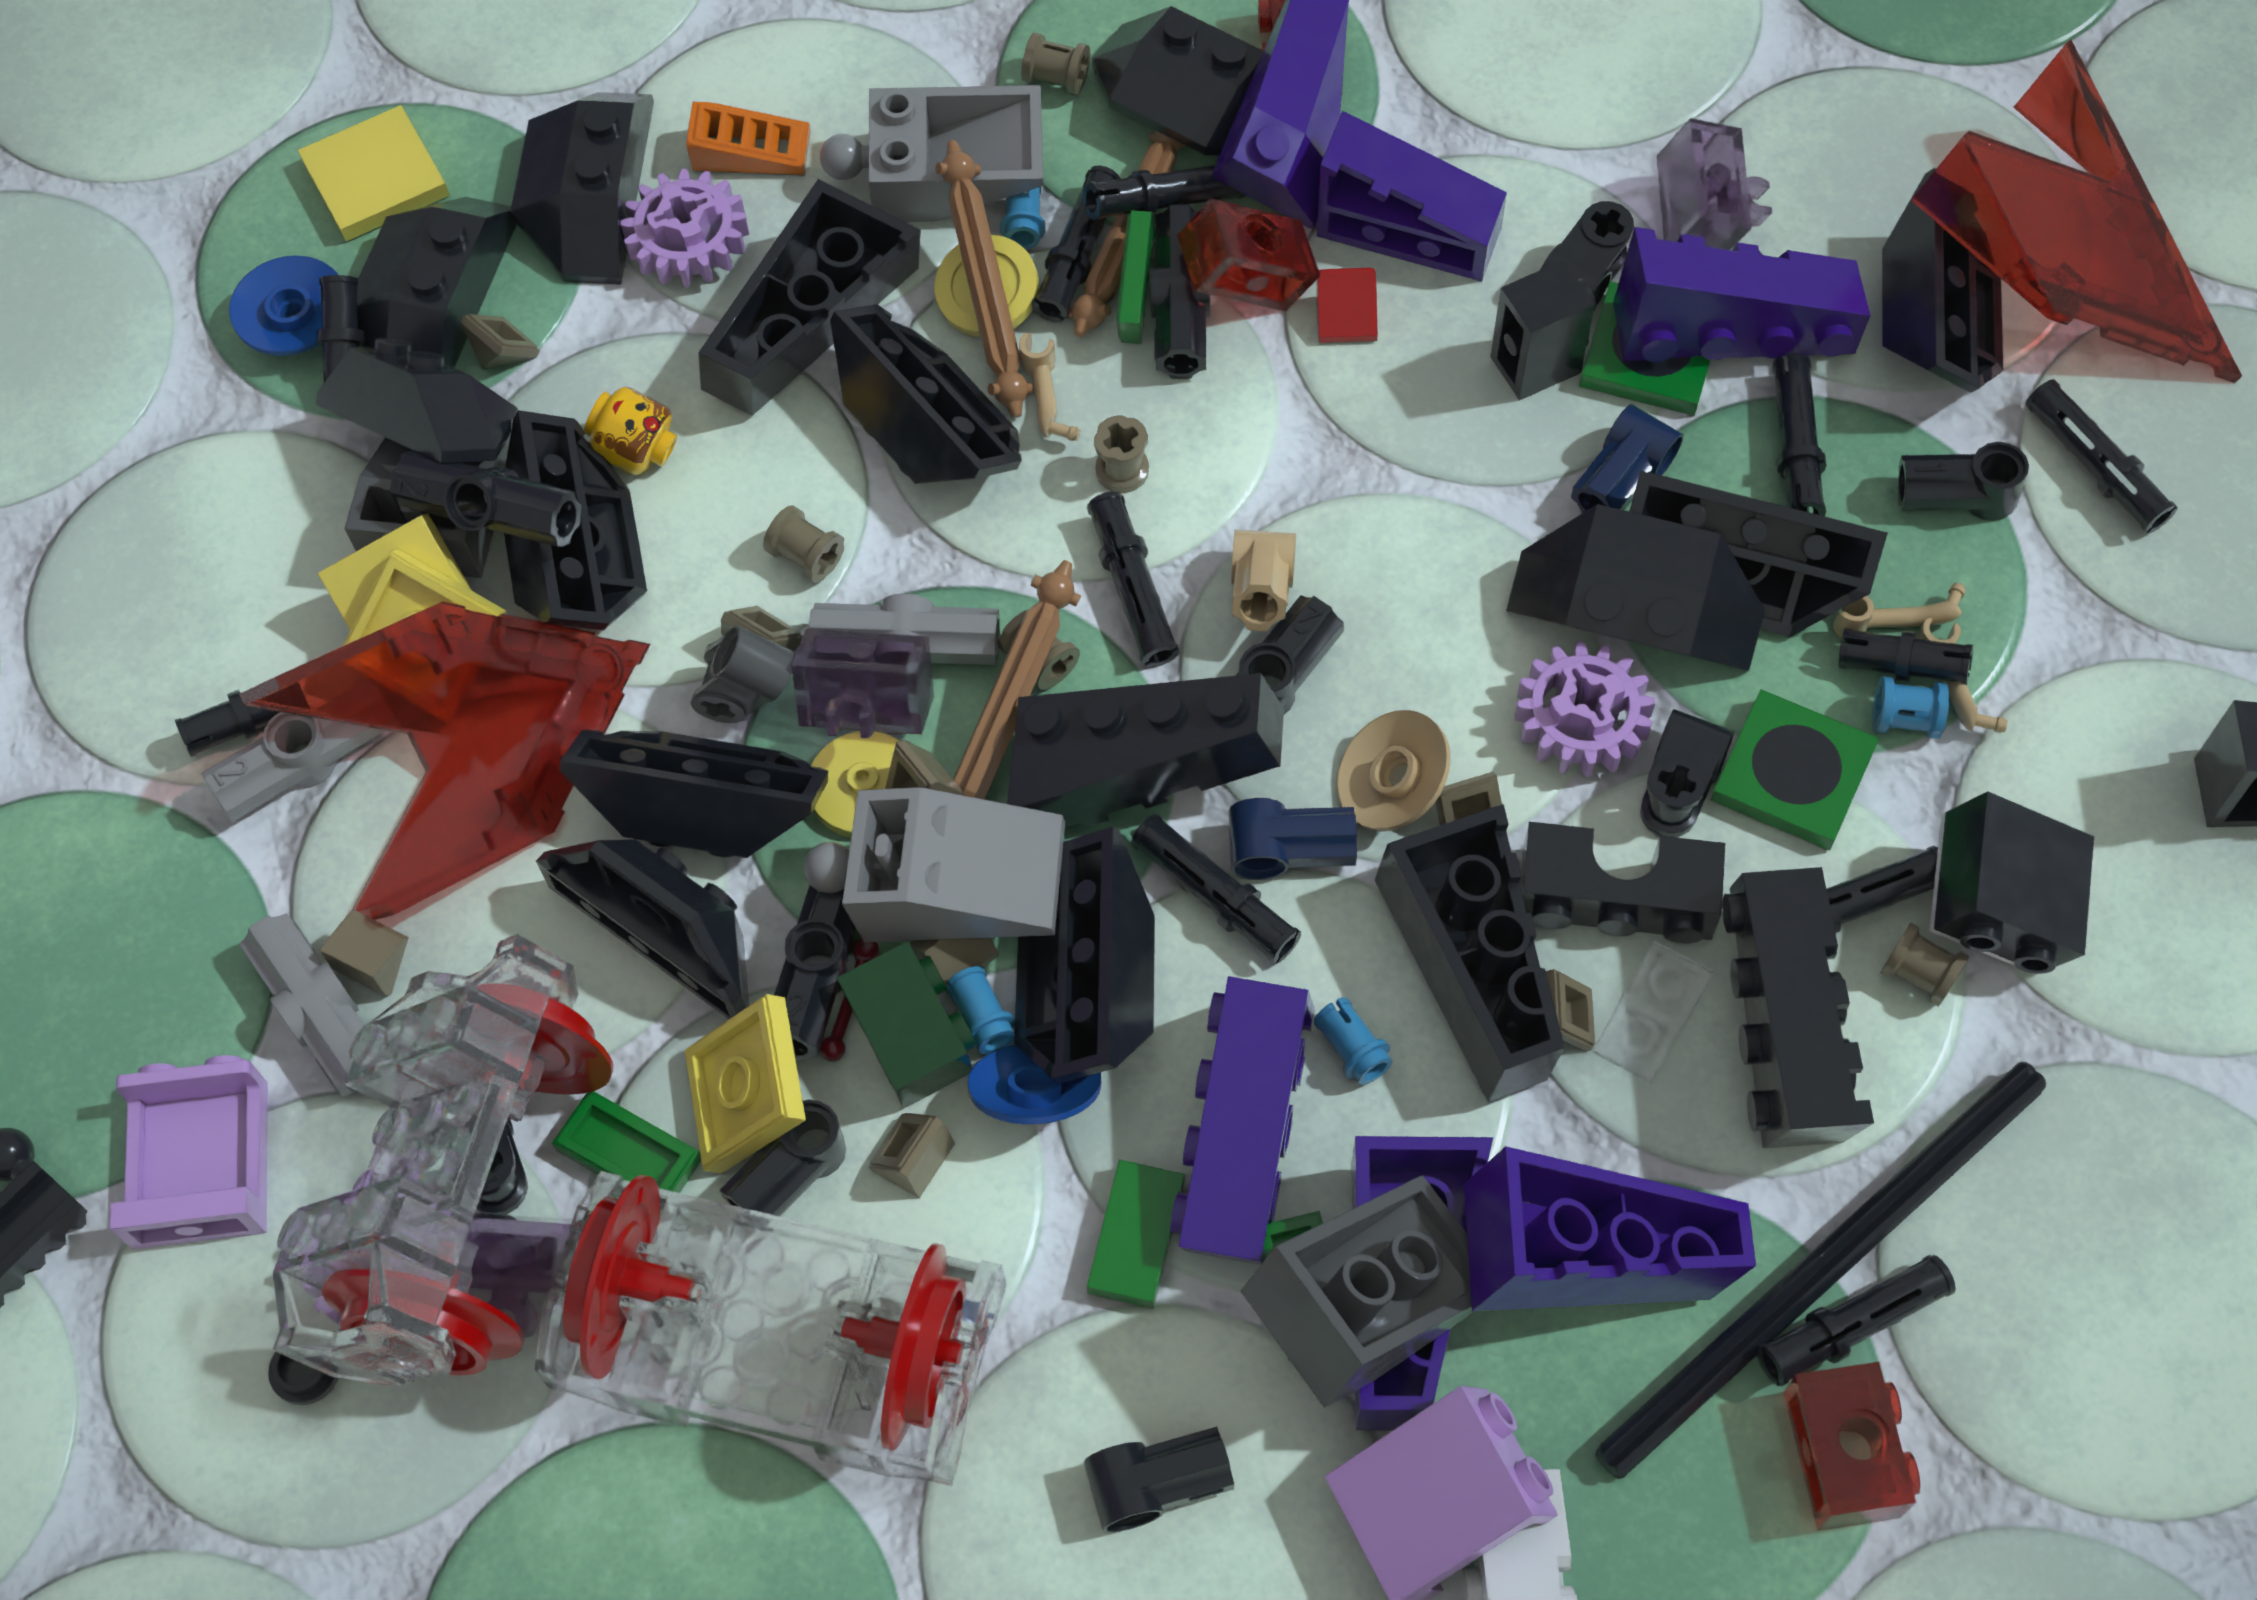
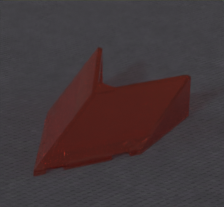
M2070 39L2013 108L2089 173L1968 131L1911 200L2047 319L2068 325L2075 318L2100 327V337L2183 366L2189 360L2209 364L2214 368L2215 377L2236 383L2242 377V374L2075 45Z
M440 602L240 693L239 696L244 706L408 735L426 772L351 912L356 910L374 920L393 916L555 832L565 813L562 808L574 786L560 772V760L581 730H599L605 735L625 696L622 691L634 667L641 664L651 644L634 640L623 642L595 636V632L545 624L541 621L506 614L494 616L465 610V606Z

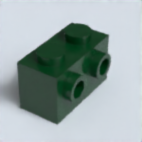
M907 941L837 977L842 991L903 1109L970 1074L973 1067L967 1051L976 1047L977 1044L960 1011L948 1016L937 995L947 991V988L930 955L918 961L911 945Z

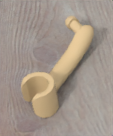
M1024 333L1019 342L1020 360L1024 371L1032 375L1034 379L1040 432L1045 438H1049L1052 433L1068 438L1070 441H1078L1081 432L1078 427H1070L1055 422L1057 406L1050 373L1055 367L1056 361L1054 340H1049L1045 351L1032 353L1031 333Z
M1954 583L1949 589L1946 601L1920 607L1874 609L1872 600L1865 596L1842 608L1843 612H1839L1835 616L1833 628L1836 635L1842 639L1845 628L1866 632L1867 628L1922 627L1925 620L1929 617L1932 618L1930 626L1945 624L1958 619L1962 611L1958 604L1961 598L1964 597L1966 590L1963 584Z
M1929 617L1925 620L1917 639L1956 644L1961 634V628L1957 623H1954L1947 640H1939L1930 632L1932 618ZM1943 680L1948 685L1949 698L1960 722L1967 730L1972 731L1974 726L1992 729L1998 733L2006 731L2008 720H2005V718L1999 716L1996 718L1977 713L1978 707L1974 703L1967 685Z

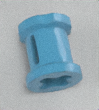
M1881 676L1876 686L1873 701V731L1886 733L1889 727L1925 731L1928 738L1940 739L1945 730L1948 716V685L1940 682H1935L1931 688L1895 684L1892 677Z

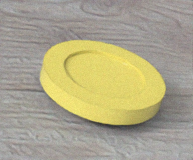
M991 235L1013 329H1015L1033 310L1032 302L1039 291V275L1029 253L1020 244L1003 236ZM958 244L945 256L939 265L934 282L935 298L940 311L951 326L966 335L981 337Z
M857 731L834 739L817 754L811 767H821L829 771L828 783L813 809L822 824L841 836L851 838L858 790L885 789L896 742H899L898 739L876 731Z

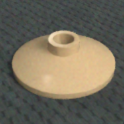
M1411 710L1389 712L1368 723L1350 742L1339 766L1337 790L1342 807H1354L1356 823L1373 831L1397 830L1419 819L1436 802L1448 778L1450 747L1445 733L1428 716Z

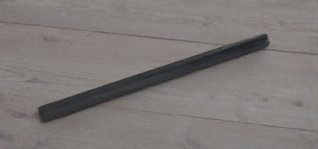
M2027 1062L2017 1063L1599 1445L1595 1453L1601 1465L1617 1479L1624 1478L1755 1358L1758 1346L1763 1343L1767 1344L1780 1335L2040 1096L2047 1084L2043 1075Z

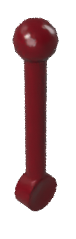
M862 938L855 942L853 945V954L856 960L854 968L879 956L880 952L877 942H864ZM845 995L831 1035L822 1041L820 1047L821 1056L829 1062H836L842 1059L846 1050L845 1043L842 1040L852 1014V1009Z

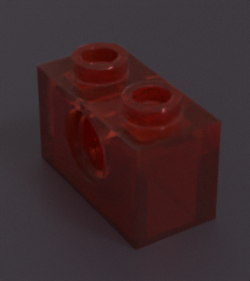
M1210 198L1177 234L1196 292L1287 311L1320 277L1301 220Z
M1873 1362L1796 1374L1783 1394L1817 1531L1901 1518L1916 1503L1914 1495L1920 1493V1476L1913 1454L1910 1451L1903 1452L1896 1427L1902 1420L1899 1395L1892 1382H1884L1880 1363ZM1842 1431H1853L1863 1436L1870 1446L1871 1458L1859 1460L1848 1455L1841 1446L1839 1433Z

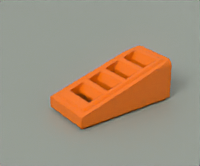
M693 101L686 145L693 171L805 175L811 129L809 122L718 103ZM732 138H741L740 144L732 143ZM756 139H765L764 149L755 147ZM779 139L789 140L787 154L777 152Z

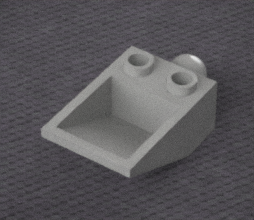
M1041 85L869 88V145H862L855 137L849 134L833 135L821 147V166L829 176L837 180L852 179L863 168H869L871 205L906 223L933 222L952 216L948 201L951 185L943 179L942 175L937 174L935 170L936 164L938 162L942 163L946 157L947 143L951 140H956L962 151L971 156L975 164L980 165L981 172L978 176H974L972 182L981 193L984 205L1043 186Z
M922 787L858 790L850 850L836 842H824L816 845L806 856L804 874L808 883L819 892L835 893L844 889L842 905L864 942L1055 935L1065 820L1063 815Z

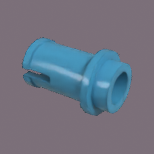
M1041 187L1029 190L1027 193L1023 192L1006 198V215L1000 222V233L1003 237L1020 244L1025 250L1037 246L1046 232L1045 221L1040 216Z
M973 966L954 974L948 980L946 988L969 1027L981 1054H990L1008 1046L1014 1040L1015 1033L1013 1027L1015 1026V1019L1010 1012L1003 1011L986 978L985 970L982 967Z
M1339 998L1336 1001V1005L1340 1010L1337 1011L1332 1002L1327 1004L1314 1018V1025L1318 1030H1321L1344 1061L1343 1073L1349 1079L1356 1078L1361 1085L1371 1083L1381 1077L1392 1065V1059L1388 1055L1390 1045L1384 1039L1377 1040L1353 1009L1352 1003L1348 998Z

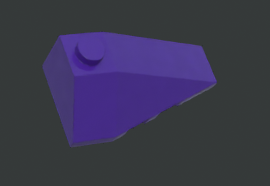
M1285 0L1210 176L1309 229L1315 226L1318 219L1321 162L1340 117L1349 0Z

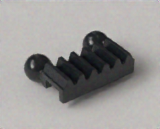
M0 1128V1181H12L0 1192V1308L4 1305L3 1294L8 1289H20L25 1284L24 1274L29 1269H41L46 1264L45 1253L49 1249H61L66 1244L65 1234L70 1229H82L86 1225V1213L88 1212L34 1161L35 1149L31 1139L24 1132L15 1128Z

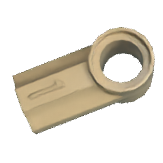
M1252 530L1234 531L1231 584H1234L1232 616L1239 618L1245 624L1247 630L1269 631L1274 623L1285 619L1289 588H1293L1296 533Z

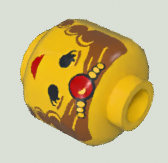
M630 387L619 388L613 394L606 391L603 392L594 404L584 426L585 435L590 437L589 441L592 448L604 456L609 464L634 476L646 472L652 463L663 467L678 439V435L669 431L672 423L670 409L666 405Z

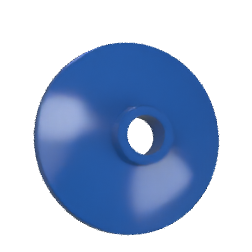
M284 256L262 263L243 277L232 294L229 316L236 334L250 348L274 356L295 355L319 346L316 344V331L322 329L321 285H319V278L328 275H338V273L323 261L307 256Z
M1010 1045L986 1055L974 1065L968 1076V1094L972 1103L990 1117L1015 1124H1045L1072 1117L1088 1108L1097 1099L1102 1085L1101 1072L1059 1084L1051 1079L1043 1069L1016 1045Z

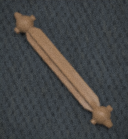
M1155 130L1150 133V141L1154 144L1148 147L1138 170H1148L1151 174L1171 172L1176 162V152L1180 151L1185 145ZM1128 214L1116 216L1084 285L1085 294L1077 298L1073 306L1069 308L1068 317L1074 319V333L1078 337H1082L1090 329L1099 327L1104 322L1106 316L1111 314V307L1105 304L1113 299L1121 281Z
M951 140L947 143L946 157L942 163L938 162L936 164L935 170L937 174L942 175L943 179L951 185L948 201L987 364L997 376L994 383L988 385L989 395H994L999 403L1006 406L1013 418H1019L1022 416L1023 401L1027 394H1032L1033 385L1030 382L1027 383L1026 379L1017 372L1020 363L1017 341L982 195L972 182L974 176L980 174L981 167L979 164L974 163L971 156L962 151L956 140Z
M1063 560L1054 572L1047 573L1043 577L1035 574L1030 586L1037 589L1039 601L1025 612L953 777L954 782L963 791V796L986 799L1015 732L1018 697L1031 695L1059 631V609L1066 607L1068 604L1076 607L1081 598V595L1074 592V585L1071 580L1072 563Z

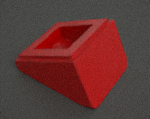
M1374 268L1321 269L1317 272L1316 307L1319 343L1377 341V286Z

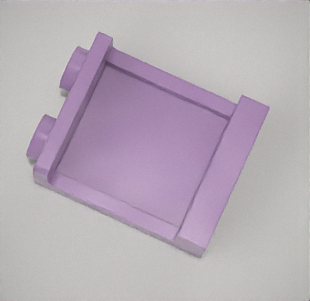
M221 1055L207 1059L204 1065L178 1068L170 1064L156 1063L140 1067L138 1073L118 1075L116 1077V1091L127 1102L125 1197L123 1202L110 1203V1230L131 1249L267 1233L268 1082L250 1061L237 1056Z
M1459 1386L1324 1476L1389 1600H1430L1444 1591L1440 1584L1441 1581L1531 1524H1546L1558 1516L1556 1509L1549 1499L1553 1494V1487L1547 1474L1535 1459L1525 1456L1513 1434L1517 1430L1514 1415L1504 1400L1496 1393H1490L1487 1389Z

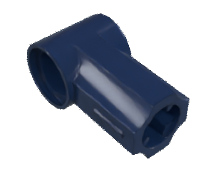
M1628 405L1612 425L1605 439L1603 450L1573 486L1571 498L1578 504L1582 513L1597 504L1625 511L1633 500L1640 471L1663 475L1676 457L1682 445L1684 434L1635 405Z
M1250 798L1238 801L1229 808L1231 871L1240 878L1248 880L1272 879L1286 873L1288 868L1356 866L1357 827L1354 807L1286 809L1284 804L1274 799Z

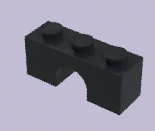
M1529 821L1522 850L1520 888L1526 912H1531L1533 923L1537 926L1548 929H1562L1570 925L1597 927L1600 932L1611 936H1629L1636 932L1660 934L1671 942L1681 944L1696 943L1702 939L1712 940L1722 915L1725 843L1659 836L1651 861L1650 872L1637 879L1625 880L1607 874L1596 862L1593 854L1594 828Z

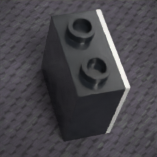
M1989 791L1942 813L1929 931L1960 943L1967 949L1982 952L2014 965L2019 970L2036 975L2052 972L2057 966L2084 956L2094 836Z

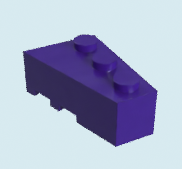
M1342 111L1320 166L1317 237L1482 282L1502 229L1507 192Z

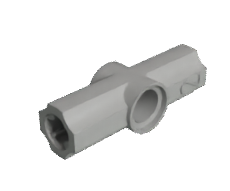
M901 593L885 597L881 601V605L814 603V607L810 611L809 650L812 659L876 661L877 665L884 670L898 674H917L929 668L930 663L997 665V660L999 659L1000 649L997 643L1000 638L999 609L935 607L931 601L924 597Z
M367 675L307 711L288 709L278 713L269 720L262 738L205 770L201 775L225 813L233 822L294 785L312 787L322 783L332 774L336 767L337 759L398 724V721L373 681ZM309 743L302 751L292 753L299 745Z
M286 913L276 917L266 916L249 927L246 937L239 943L240 947L274 995L269 998L300 1044L303 1047L307 1045L316 1057V1062L334 1088H337L340 1094L345 1097L352 1093H363L382 1080V1075L391 1066V1063L355 1013L360 1010L328 963L324 962L322 964L313 952V947L295 921L293 922Z

